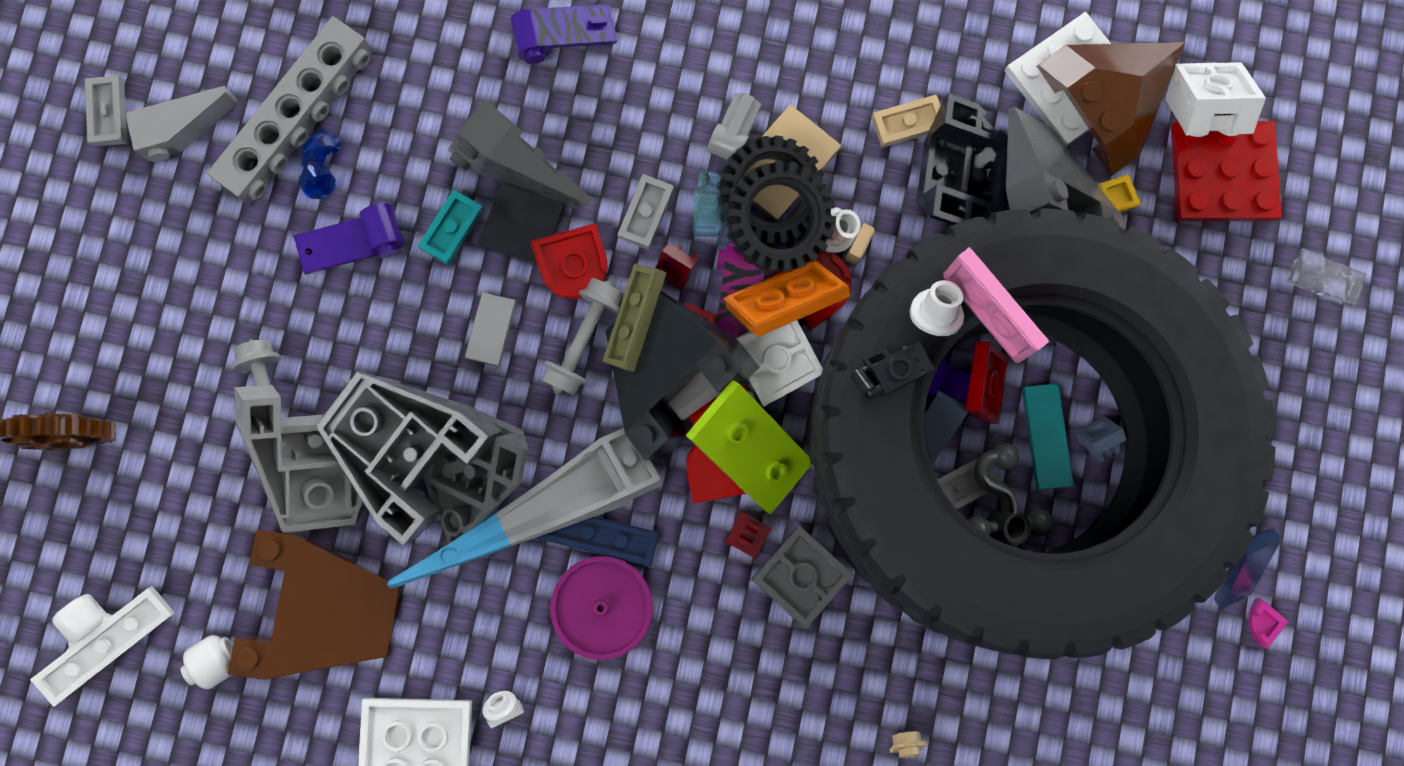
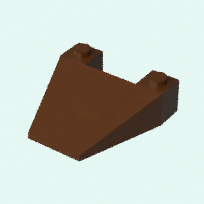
M256 530L250 565L284 570L285 572L272 638L250 635L236 637L228 670L229 675L265 680L388 657L401 586L389 588L387 586L388 579L306 536Z

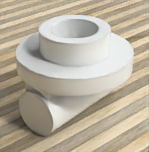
M500 691L491 695L483 706V715L491 729L524 713L521 702L510 691Z

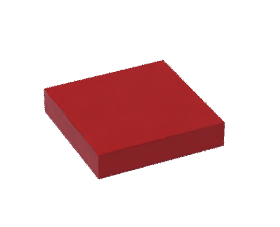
M976 341L966 411L984 423L999 425L1008 357L992 343Z

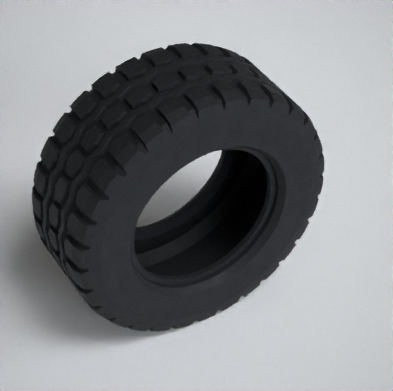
M1038 208L1033 214L1027 209L1006 210L992 213L987 220L984 217H975L948 227L944 233L945 235L934 234L921 241L907 252L906 257L897 259L875 280L873 286L857 303L824 361L821 376L818 378L817 391H815L810 414L812 433L809 435L810 464L814 465L816 475L813 478L819 504L824 506L828 516L826 519L828 527L838 546L842 545L848 554L847 559L864 581H869L880 597L898 611L906 613L910 616L911 620L923 627L966 644L1005 654L1036 659H1059L1063 656L1074 659L1106 654L1112 647L1122 650L1152 638L1156 634V629L1166 631L1181 622L1195 610L1194 603H1204L1217 591L1229 576L1226 569L1235 568L1254 537L1249 532L1250 528L1259 525L1269 497V492L1264 489L1265 482H1271L1273 479L1276 447L1269 444V436L1276 434L1272 400L1264 399L1263 391L1269 389L1266 373L1260 357L1251 356L1249 348L1254 343L1237 314L1232 316L1228 314L1226 309L1230 303L1208 278L1200 281L1196 277L1198 269L1172 248L1164 252L1160 249L1161 242L1133 227H1127L1125 230L1119 229V222L1101 216L1083 213L1080 217H1076L1074 211ZM969 247L1046 338L1066 346L1090 364L1109 388L1120 412L1126 437L1125 458L1121 479L1113 499L1100 518L1087 531L1067 544L1050 551L1037 553L1021 550L993 539L977 529L952 505L940 487L929 462L924 435V412L928 391L936 370L953 346L967 339L990 332L964 301L961 303L964 313L963 325L957 333L949 336H936L919 329L911 320L909 311L912 301L920 292L930 289L938 281H946L943 273ZM920 342L935 370L881 397L880 393L871 398H865L851 379V374L856 369L865 366L862 361L864 357L882 348H885L893 355L901 351V347L907 344L910 347ZM880 354L869 361L873 365L883 360V357Z

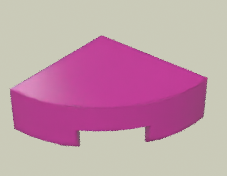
M1255 598L1249 611V628L1261 648L1268 649L1288 624V621L1264 600Z

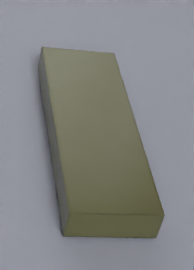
M634 263L602 362L631 372L635 371L666 272Z

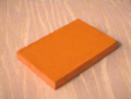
M814 260L813 262H808L802 268L782 272L726 296L724 301L726 308L756 337H760L850 297L848 285Z

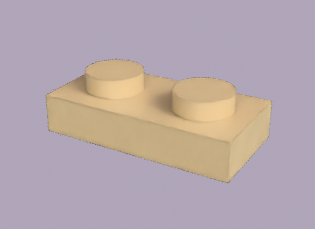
M937 94L874 112L871 118L881 148L927 135L940 108Z

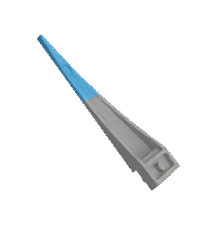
M624 428L599 438L564 466L493 516L389 580L387 586L389 588H396L630 504V500L661 487V478L651 460L645 461L626 436Z

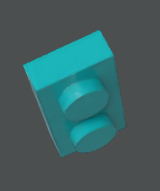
M453 189L418 244L419 249L449 266L483 213V206Z

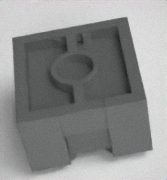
M798 526L750 580L802 627L807 629L854 574L801 526Z

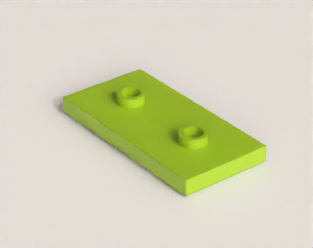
M734 380L728 384L685 435L756 504L770 515L812 465L810 464V457Z

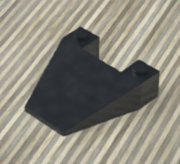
M661 291L635 371L631 372L612 365L626 436L645 461L666 457L686 438L685 435L687 434L666 405L697 374L702 372L716 392H723L732 380L742 385L760 368L739 340ZM615 321L605 331L608 343Z

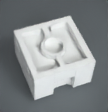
M1241 62L1175 64V70L1165 98L1185 134L1194 137L1208 135L1209 131H1219L1227 136L1253 134L1266 99Z
M797 320L760 337H756L749 331L736 338L760 367L747 380L749 382L748 387L755 396L756 402L763 407L821 376L823 368Z

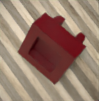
M668 243L662 250L655 269L666 272L665 280L682 290L688 283L696 266L697 254L693 253L690 257L681 251L682 244L678 243L673 246Z
M741 511L725 543L755 559L772 527Z

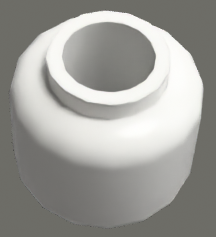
M211 635L189 647L184 652V666L181 667V674L189 685L196 684L203 689H210L233 676L228 674L234 644L227 637L220 638L216 635Z

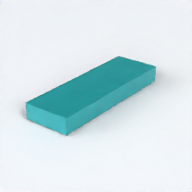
M1059 384L1022 388L1036 490L1074 486Z

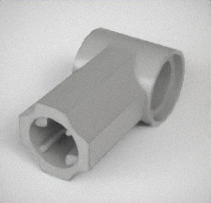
M735 93L722 123H718L713 131L707 152L727 160L730 155L735 153V150L748 143L750 138L748 135L762 104L751 95Z

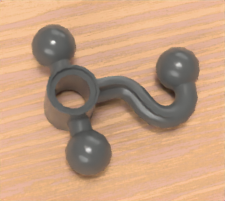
M1002 442L997 444L991 451L983 453L977 459L974 466V477L979 487L997 495V509L992 510L987 519L982 516H972L967 520L988 536L1013 544H1020L1025 542L1031 533L1038 536L1049 533L1053 528L1054 521L1052 515L1043 508L1033 509L1027 515L1019 512L1017 499L1009 486L1001 481L990 478L988 475V469L993 464L1002 470H1008L1015 467L1019 461L1018 449L1009 442ZM1010 521V528L1007 531V524Z

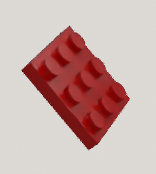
M1178 121L1171 125L1176 222L1277 221L1282 218L1275 121H1258L1253 134H1238L1236 136H1227L1219 131H1209L1208 135L1194 137L1186 135Z

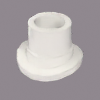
M837 207L831 209V215L836 216V223L831 224L830 230H833L834 233L831 239H827L826 244L828 246L825 249V252L833 254L849 248L861 228L860 219L855 212L841 210Z
M942 280L934 283L930 289L920 292L912 301L909 311L911 320L919 329L932 335L949 336L957 333L964 321V313L961 306L963 293L961 289L950 281Z

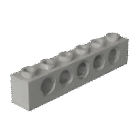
M332 16L206 174L249 206L255 200L260 199L265 194L267 184L275 174H279L285 169L288 158L294 150L301 147L307 141L309 131L313 126L326 117L330 109L329 106L336 97L346 92L351 78L358 70L363 69L368 64L373 51L366 39ZM341 57L339 63L332 66L329 65L332 59ZM321 83L317 90L309 92V88L313 84ZM300 108L299 113L295 117L288 118L289 113L293 109ZM279 134L276 142L267 144L272 135ZM258 160L256 167L253 170L247 171L248 164Z

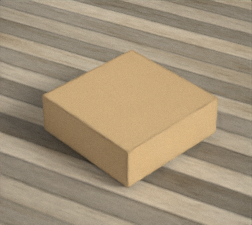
M863 223L844 261L854 266L858 264L875 232L874 227Z

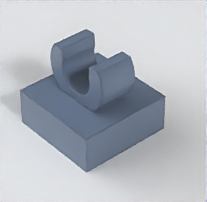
M1105 416L1075 431L1078 443L1088 449L1090 455L1100 463L1104 462L1102 452L1109 449L1117 455L1120 453L1119 444L1126 441L1123 428Z

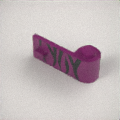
M727 243L726 250L719 249L717 269L723 270L716 326L734 338H738L750 330L726 308L724 298L763 281L765 269H758L753 263L748 264L743 260L744 256L741 253L737 254L733 249L735 244Z

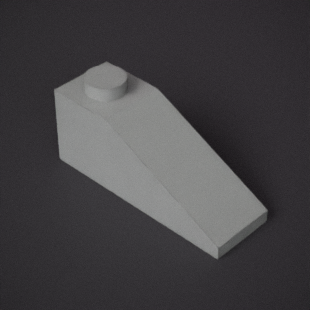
M225 86L126 112L125 115L134 151L147 161L161 162L169 159L170 155L182 152L238 105L237 98Z

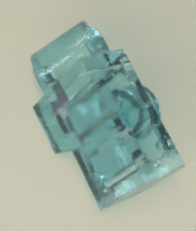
M704 170L699 173L698 186H695L693 237H720V230L724 229V223H721V212L724 210L721 205H718L717 197H720V190H716L717 182L721 179L719 173Z

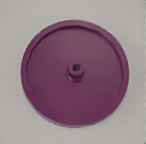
M606 556L587 558L570 567L557 582L550 603L551 620L560 640L574 653L594 660L617 658L632 650L645 636L653 614L651 591L643 576L627 562Z

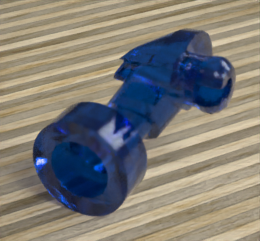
M326 129L317 130L302 147V155L304 157L301 166L303 169L298 183L304 194L310 199H322L331 194L336 187L334 175L323 164L327 155L337 153L340 150L339 146L341 144L339 138L334 134L329 135Z

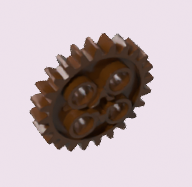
M46 412L39 415L19 414L13 415L12 418L0 419V443L2 445L20 446L21 449L50 451L90 448V445L116 441L115 422L84 418V415Z

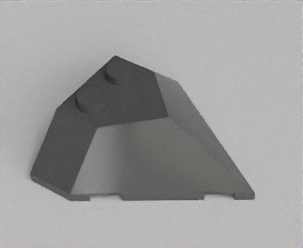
M481 412L502 430L482 458L466 464L449 448L445 447L423 475L430 502L440 510L435 516V520H441L446 540L442 541L443 547L479 525L522 483L528 453V446L522 429Z

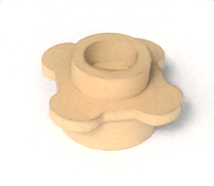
M918 731L904 732L892 736L893 745L889 750L890 753H899V758H912L920 756V750L925 749L924 746H927L928 743L927 741H922L921 733Z

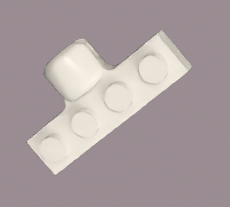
M153 586L147 588L112 615L106 613L91 595H82L64 606L52 619L53 625L68 641L69 648L30 680L51 705L55 707L175 612Z

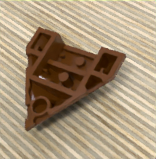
M1186 42L1065 45L1037 65V68L1054 93L1061 90L1065 92L1099 143L1092 150L1110 176L1140 156L1174 73L1175 64L1178 63Z

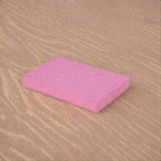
M970 247L962 252L943 273L946 281L956 284L961 289L963 301L1015 363L1023 361L1050 342Z

